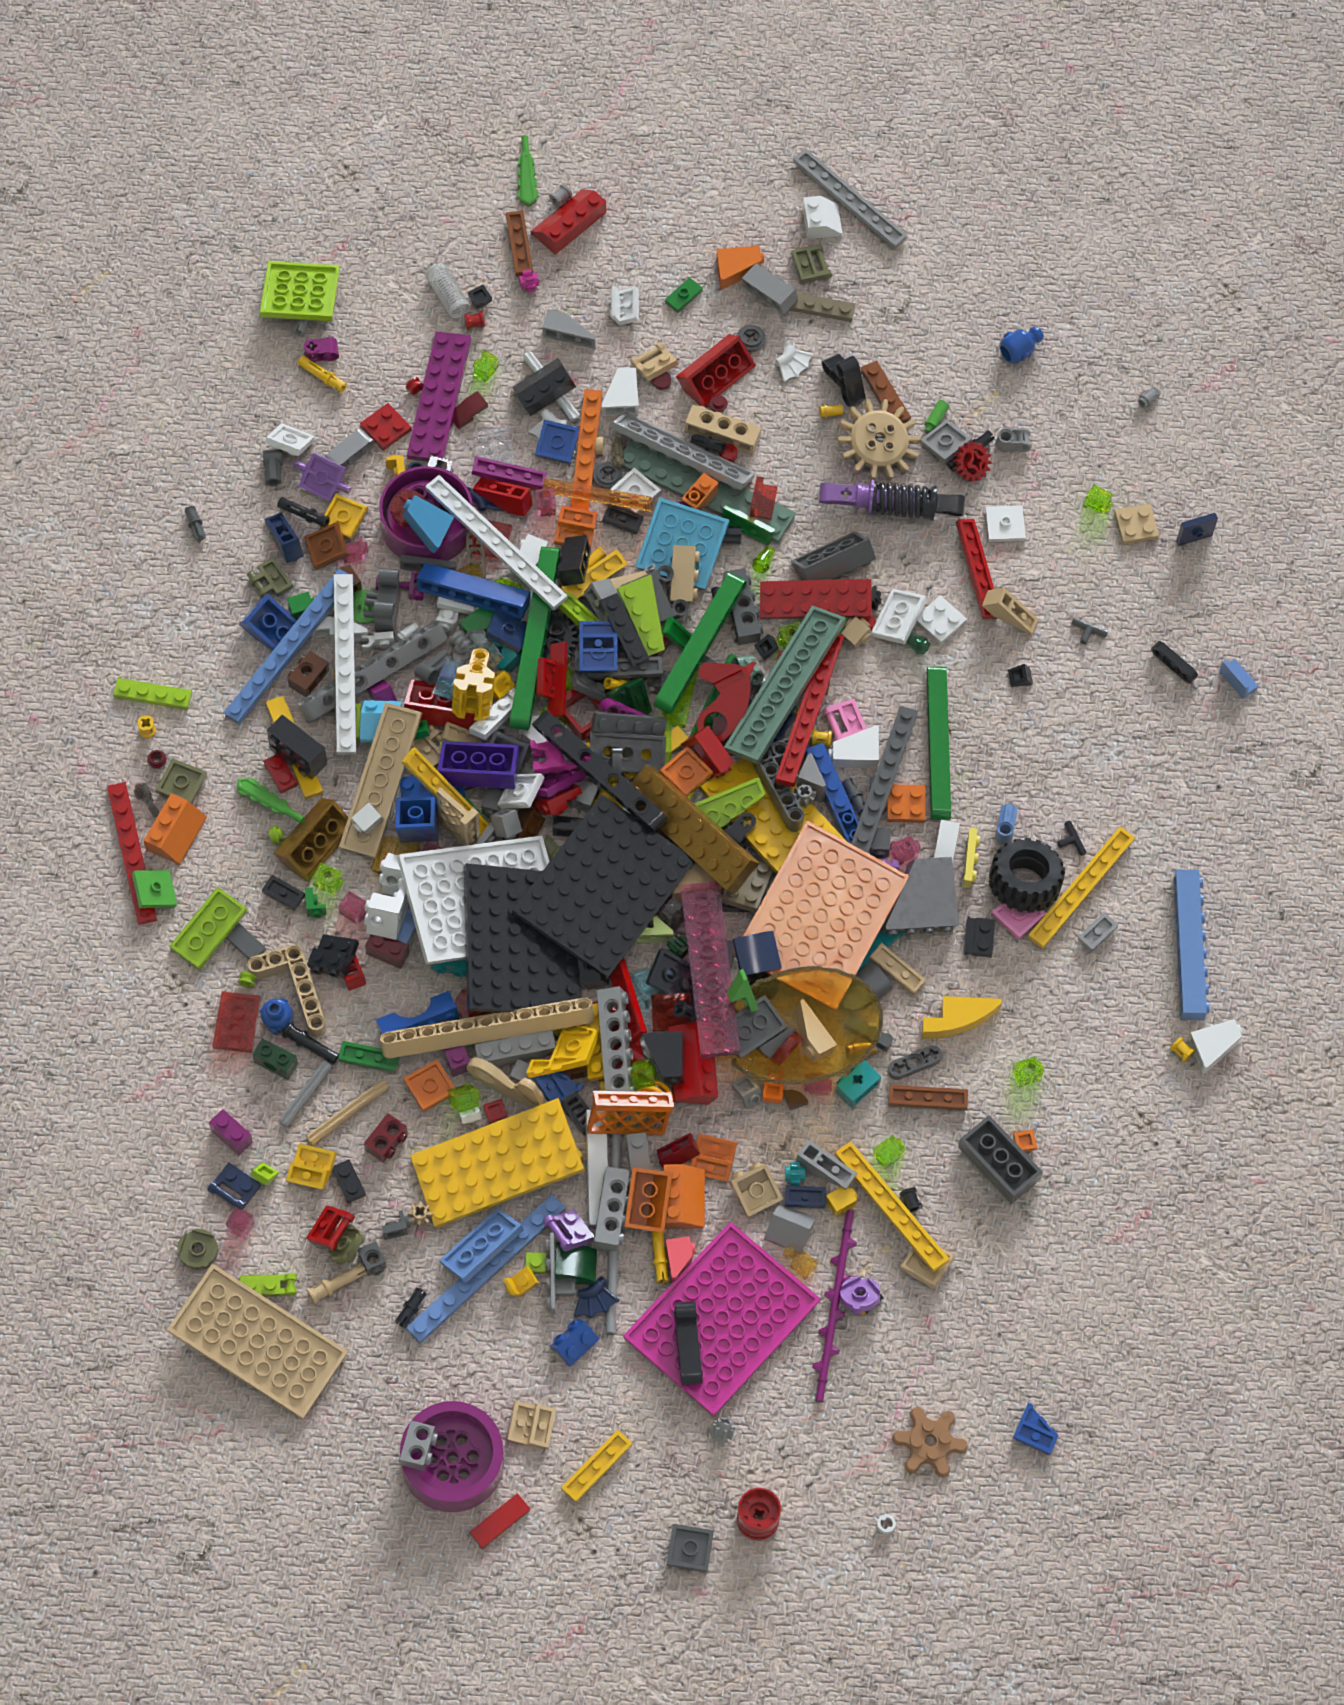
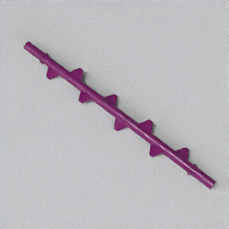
M853 1210L846 1211L844 1228H842L843 1235L840 1253L830 1260L832 1264L837 1266L834 1289L826 1291L824 1294L831 1301L828 1325L819 1329L818 1332L825 1338L822 1361L816 1362L812 1366L819 1373L815 1401L820 1403L823 1402L826 1383H828L827 1375L830 1357L840 1352L833 1345L836 1321L845 1317V1313L839 1309L842 1285L846 1280L850 1279L844 1273L848 1250L857 1246V1242L850 1238L853 1231Z

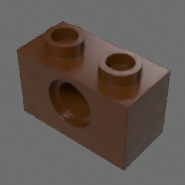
M309 651L307 655L301 657L299 665L289 672L287 676L289 687L304 697L309 696L329 672L328 662ZM310 672L309 675H304L303 673Z

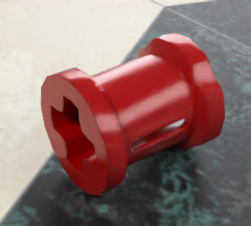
M482 311L473 315L464 314L467 330H470L472 327H485Z

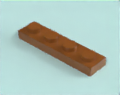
M523 210L506 212L515 276H522V271L530 269L533 273Z
M878 361L861 367L860 371L879 403L882 404L884 399L888 400L887 412L894 415L896 410L902 406L904 407V412L899 419L902 423L911 420L910 414Z
M889 1085L888 1106L967 1111L968 1089Z

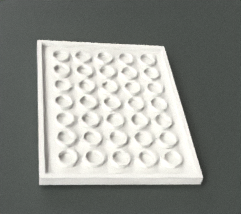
M542 836L398 855L399 868L426 965L466 959L464 865L469 863L543 871L550 861Z

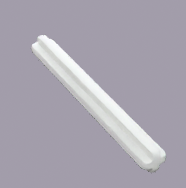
M529 351L523 355L525 362L534 373L543 368L532 352ZM565 395L555 400L572 422L580 418V414Z

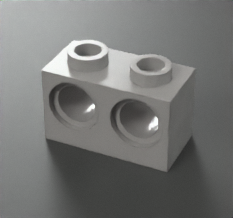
M415 1421L410 1422L400 1456V1465L425 1471L426 1465L430 1466L433 1455L430 1453L431 1446L436 1445L438 1434L435 1433V1426ZM420 1433H426L428 1435V1437L425 1440H419L417 1438L418 1434ZM419 1452L422 1454V1457L419 1460H414L411 1458L412 1454Z

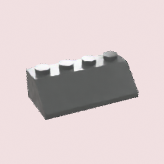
M854 531L791 560V564L801 580H836L842 574L852 573L857 567L869 565L876 557L870 539Z

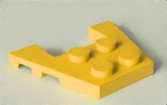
M583 1025L552 1030L553 1034H560L550 1060L531 1059L526 1072L528 1078L588 1065L599 1038L598 1031Z

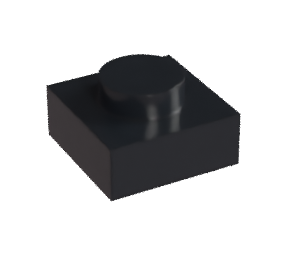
M484 285L468 292V297L476 309L492 302V297Z

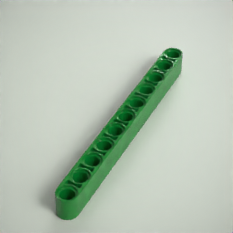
M541 546L537 567L556 584V569L559 567L560 548ZM534 591L532 593L510 716V729L528 731L531 726L537 692L538 658L543 657L551 607Z

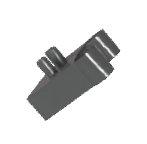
M662 565L655 572L621 585L623 586L651 575L660 624L666 622L668 617L680 619L689 611V605L683 599L676 600L670 606L662 588V585L667 584L674 576V570L669 565ZM660 571L666 572L668 578H662ZM675 605H679L683 612L678 613L675 610Z
M380 568L378 593L367 592L364 603L365 606H373L374 609L373 611L364 610L363 616L365 618H374L375 633L393 631V636L395 637L401 597L399 570Z

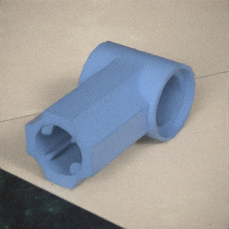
M1001 805L996 830V841L999 844L1004 845L1013 839L1018 810L1014 805Z

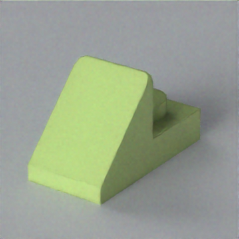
M655 915L653 918V928L647 926L635 943L668 942L673 937V930Z

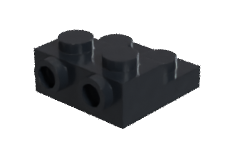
M323 934L318 948L312 949L307 966L311 969L312 973L317 975L324 973L336 978L338 976L346 977L359 942L357 939Z

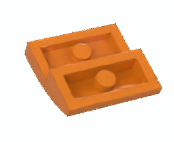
M562 505L554 544L562 546L566 537L587 535L591 547L598 512Z
M699 1133L696 1144L700 1155L692 1158L691 1166L704 1169L705 1177L728 1182L738 1142Z

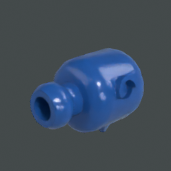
M1032 327L1029 332L1023 329L1007 332L999 344L1002 356L1011 364L1019 363L1028 356L1031 357L1035 350L1034 343H1040L1044 338L1043 332L1039 327Z
M283 998L267 1001L259 1011L264 1026L275 1035L283 1033L285 1028L294 1019L288 1000Z

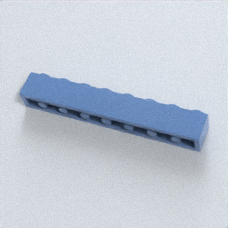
M1176 870L1174 874L1181 1020H1204L1210 1010V1004L1206 1002L1209 986L1205 984L1208 967L1204 966L1207 949L1203 948V942L1206 940V931L1202 930V924L1205 922V913L1201 912V906L1204 905V895L1200 894V888L1203 887V877L1199 876V870Z

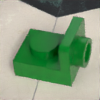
M313 887L305 888L307 917L320 918L327 915L326 905H318L317 894H313Z

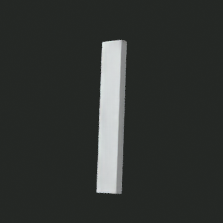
M586 1110V1112H585V1114H586V1129H587L588 1120H589V1116H590L591 1110ZM596 1111V1112L599 1113V1114H601V1113H603V1112H605V1111ZM599 1121L596 1124H594L593 1127H599L603 1125V1123ZM586 1130L588 1226L596 1227L606 1166H608L607 1134H589Z

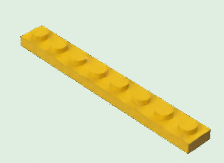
M1119 827L1029 933L1028 938L1044 949L1133 843L1135 837L1122 827Z
M851 1141L835 1152V1156L840 1162L858 1173L854 1179L933 1273L949 1262L948 1256Z

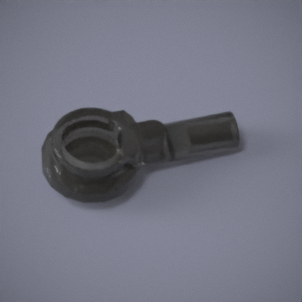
M145 783L136 784L134 789L136 798L144 801L153 817H157L160 812L153 803L154 799L149 787Z

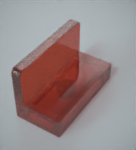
M757 476L750 507V517L771 520L778 488L776 486L764 485V477Z

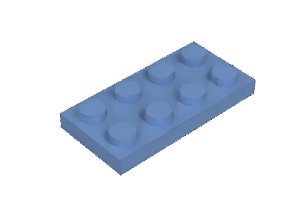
M497 1207L439 1261L442 1266L464 1283H467L524 1229L521 1224Z

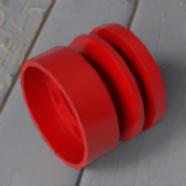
M766 1488L750 1489L742 1495L738 1504L736 1522L739 1530L745 1537L761 1541L775 1534L779 1527L781 1515L779 1498ZM755 1515H757L758 1517H762V1520H759V1518H755Z

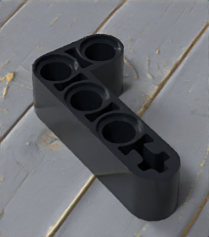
M695 1301L676 1302L674 1304V1317L682 1386L702 1384Z

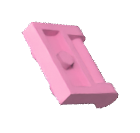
M854 699L829 706L822 710L835 736L834 741L867 729ZM834 713H839L846 730L845 733L841 734L833 715Z

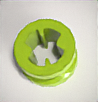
M240 972L239 976L241 978L238 979V984L247 988H253L257 976L250 972Z

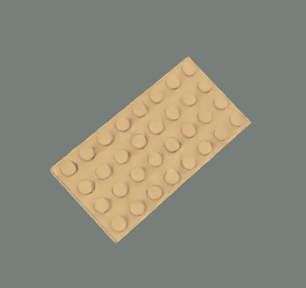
M213 1263L167 1328L168 1333L302 1420L348 1353L346 1349Z

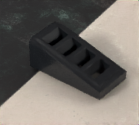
M575 1091L560 1103L565 1113L583 1136H585L586 1126L583 1127L582 1125L586 1122V1116L580 1121L578 1118L585 1114L586 1110L590 1109L578 1092ZM579 1107L582 1108V1109L579 1110L577 1113H575V1114L573 1113V1111H575V1110L578 1109Z

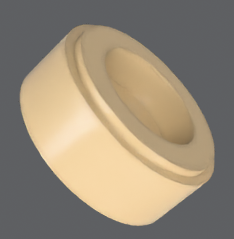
M597 437L595 453L597 455H604L605 437Z

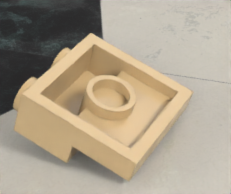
M759 1162L748 1166L749 1171L743 1173L741 1170L732 1174V1179L728 1181L746 1217L783 1200L766 1163L760 1165Z

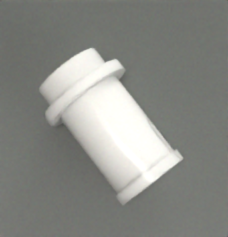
M412 622L402 631L398 630L395 637L399 642L418 631L419 627L415 622Z

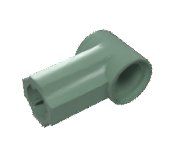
M752 655L734 657L732 664L747 666L752 661L756 663V660ZM756 665L750 674V682L753 685H759L765 676Z

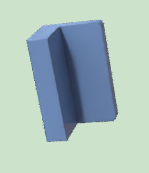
M1236 659L1229 663L1226 660L1222 662L1219 672L1242 699L1258 689L1256 682Z

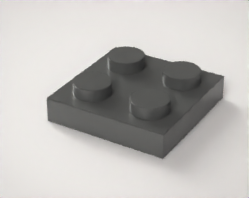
M673 1524L667 1566L708 1572L714 1530Z

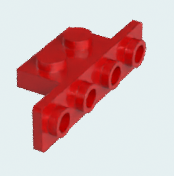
M566 642L550 645V659L545 657L538 658L537 695L548 699V712L554 717L565 715Z

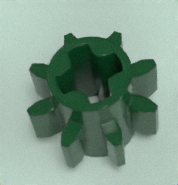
M674 935L666 944L669 948L667 951L683 958L690 950L688 946L690 941L682 935L679 937Z

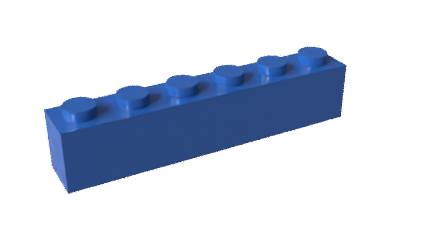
M425 563L417 576V591L492 612L498 609L511 617L521 620L530 606V591Z

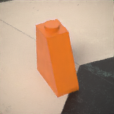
M759 246L717 249L716 262L720 289H725L741 281L742 277L756 263L760 266L761 263H764V253H760Z

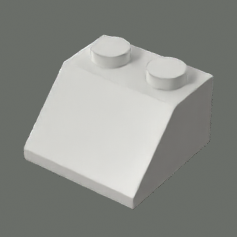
M822 196L803 197L802 211L807 239L843 235L838 204Z

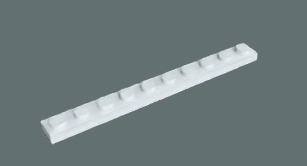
M440 475L425 486L427 492L548 606L555 610L567 600V595Z
M334 574L337 755H356L353 574Z

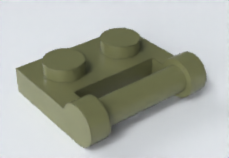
M821 244L791 251L801 284L820 279L828 280L832 277L831 270L828 269L822 252L824 250ZM811 254L816 255L821 271H817Z

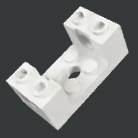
M388 853L386 859L381 861L380 871L383 873L380 875L379 885H382L381 893L392 895L393 897L373 893L371 900H367L365 905V911L368 913L365 915L364 925H367V934L397 940L409 907V901L397 860L398 855Z

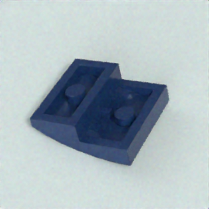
M773 931L732 939L739 970L744 969L746 976L758 975L762 972L776 971L782 968Z

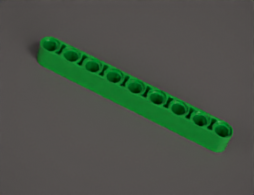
M730 572L727 574L659 691L653 704L654 707L668 714L673 713L746 585L745 579Z
M927 666L931 820H951L947 667Z

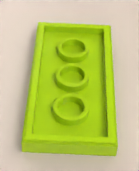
M217 887L169 947L198 970H201L248 912V909Z

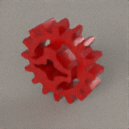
M964 443V447H958L960 452L954 453L957 456V459L953 460L954 463H957L954 469L959 470L957 476H962V480H968L969 482L980 481L981 477L987 476L985 471L991 470L988 467V464H992L991 461H988L991 454H986L988 448H982V443Z

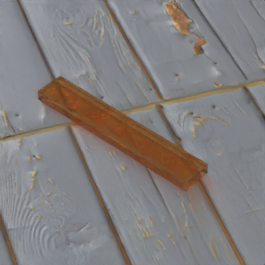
M544 478L543 493L652 512L653 497L548 478Z

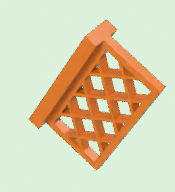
M593 1091V1104L586 1130L589 1134H636L646 1132V1135H665L670 1112H673L674 1109L671 1092ZM596 1111H605V1112L599 1114V1113H597ZM616 1111H625L620 1115L616 1113ZM654 1112H663V1113H661L660 1115H657V1114H655ZM611 1114L615 1117L610 1121L604 1119ZM632 1115L634 1118L630 1121L624 1120L627 1116ZM649 1115L653 1117V1119L649 1120L648 1122H645L643 1120ZM599 1121L603 1123V1125L599 1127H593V1125ZM619 1121L623 1124L619 1127L612 1126ZM637 1122H640L642 1124L639 1127H632V1125L636 1124ZM657 1122L661 1124L660 1128L651 1127Z

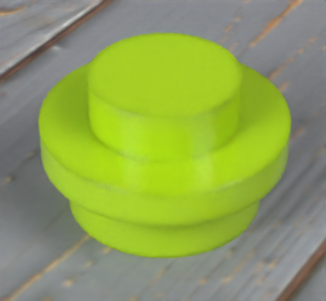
M275 825L272 829H269L270 839L273 844H282L284 832L282 828H278Z

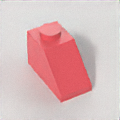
M690 1236L666 1240L665 1247L671 1283L691 1264L693 1255L696 1254L695 1244L690 1242Z

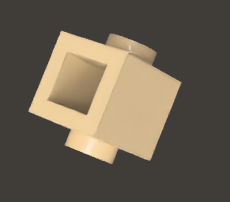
M855 616L854 619H849L844 625L845 629L841 634L854 647L858 648L861 643H866L871 637L870 624L865 619L861 618L859 620Z

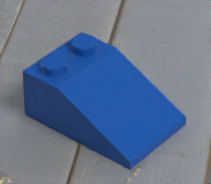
M266 594L239 622V625L253 638L273 651L297 620L269 594Z

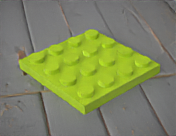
M268 261L260 317L333 321L340 265Z

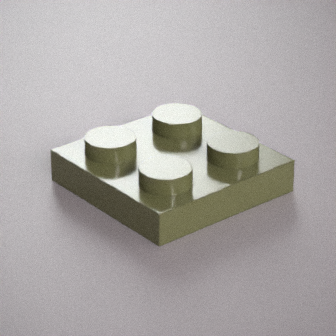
M172 758L156 788V793L168 798L172 793L193 804L207 777V772Z

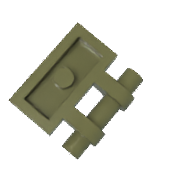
M274 557L257 566L258 574L255 575L253 571L247 573L250 584L256 587L260 598L266 594L270 595L273 591L278 597L293 588L292 582ZM264 579L269 584L265 587L261 583V581Z

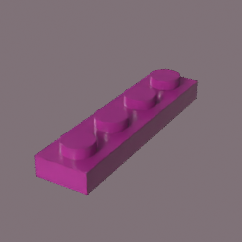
M475 456L471 475L543 491L547 472Z

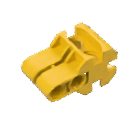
M475 649L472 652L469 665L457 668L456 679H454L452 712L458 718L465 719L466 713L475 714L474 720L482 721L490 716V707L493 704L495 673L488 668L489 653L485 649Z

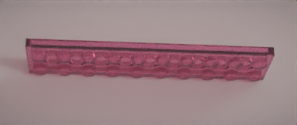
M717 881L681 885L701 1058L740 1054L735 1004L730 1001L727 994L732 981L720 885Z

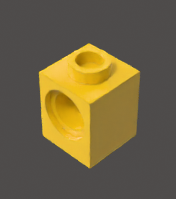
M840 1187L826 1195L825 1202L835 1218H837L847 1210L856 1207L858 1197L853 1188L847 1187L845 1190Z

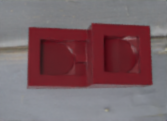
M478 391L455 407L453 423L458 429L474 420L473 416L488 407V403Z

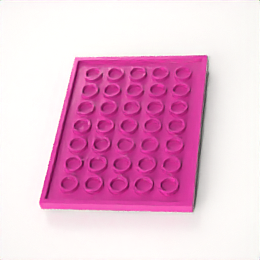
M729 1222L623 1335V1338L714 1417L819 1304L821 1299L732 1222ZM695 1301L703 1383L682 1386L674 1304L676 1302Z

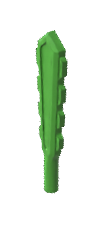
M523 135L521 137L522 154L518 159V165L520 166L518 169V176H520V179H518V187H520L518 198L521 203L530 207L538 198V190L535 188L537 186V179L534 178L536 171L533 165L535 163L534 158L529 153L528 136Z
M248 777L237 780V791L242 796L250 797V800L255 803H261V806L264 808H270L275 814L287 815L300 824L304 823L305 817L290 809L286 800L279 799L278 795L274 792L270 793L267 787L260 786L259 782L255 779Z

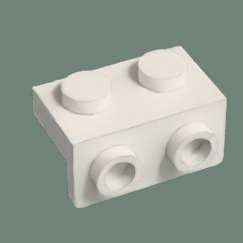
M613 286L612 294H610L612 309H610L611 318L619 326L639 321L638 288L632 287L619 290L616 286Z

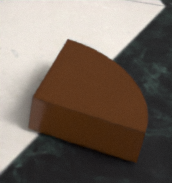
M783 1090L789 1110L808 1105L807 1098L799 1091Z

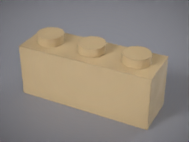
M673 545L672 569L674 570V576L671 579L670 596L672 604L678 599H683L688 604L694 605V599H698V588H695V581L699 580V570H696V563L700 561V552L697 551L696 546Z

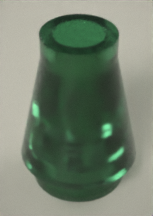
M913 632L910 633L906 642L917 654L920 653L922 655L928 651L931 645L928 638Z

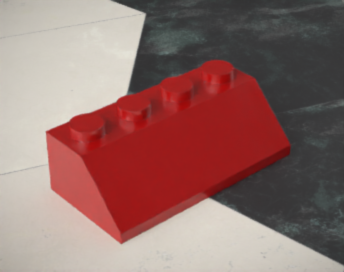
M581 189L530 232L556 255L606 214V200L594 190Z
M728 334L680 372L676 378L683 390L699 406L705 407L710 403L712 397L723 393L753 369L756 364L740 336Z
M411 679L404 708L421 712V721L427 719L429 725L444 727L446 722L468 730L477 721L474 720L475 714L466 713L465 719L458 718L452 712V685L439 683L429 685L424 681Z
M690 1022L668 1027L667 1032L682 1031L685 1038V1083L671 1085L673 1102L709 1105L718 1098L712 1023Z

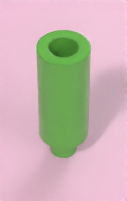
M939 400L924 424L926 426L924 429L925 433L928 434L940 424L949 409L948 403L943 400Z

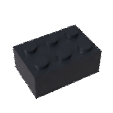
M281 715L267 729L270 750L274 754H280L284 757L283 759L288 765H294L298 768L299 773L304 777L308 776L310 779H313L327 765L325 747L284 715Z

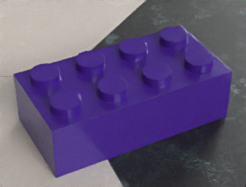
M442 741L438 772L452 786L515 789L520 760L518 745Z

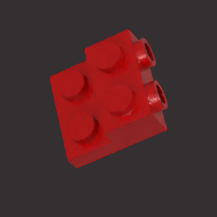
M572 784L569 789L557 792V795L550 799L535 797L532 803L533 808L537 812L541 811L545 816L548 814L552 816L560 815L563 813V810L568 808V801H573L578 795L582 794L581 787Z

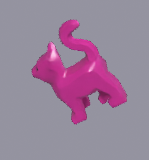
M534 740L530 741L532 757L537 759L546 757L544 762L533 761L535 774H559L576 769L577 766L573 762L567 763L563 754L549 741L536 743ZM586 756L581 761L588 762L591 758Z

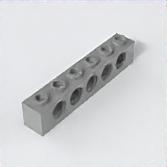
M620 986L597 990L605 1091L636 1092L632 1079H635L634 1068L631 1067L633 1052L629 1047V1041L632 1040V1036L628 1029L630 1015L626 1011V1004H628L627 992H624ZM614 1006H618L617 1011L611 1013V1009ZM619 1024V1029L613 1032V1027ZM621 1043V1047L618 1050H614L615 1045ZM619 1062H623L622 1067L616 1069V1065ZM624 1081V1085L621 1088H617L618 1083Z

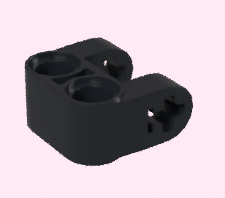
M744 813L725 832L743 849H746L749 846L747 836L755 829L756 818L751 813ZM744 820H751V825L746 824V826L744 827Z

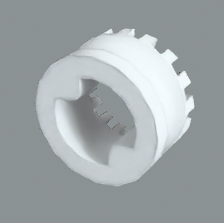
M889 1514L880 1516L877 1521L878 1531L884 1535L891 1534L894 1531L896 1522L893 1516ZM886 1519L891 1521L892 1527L882 1528L881 1522H885Z

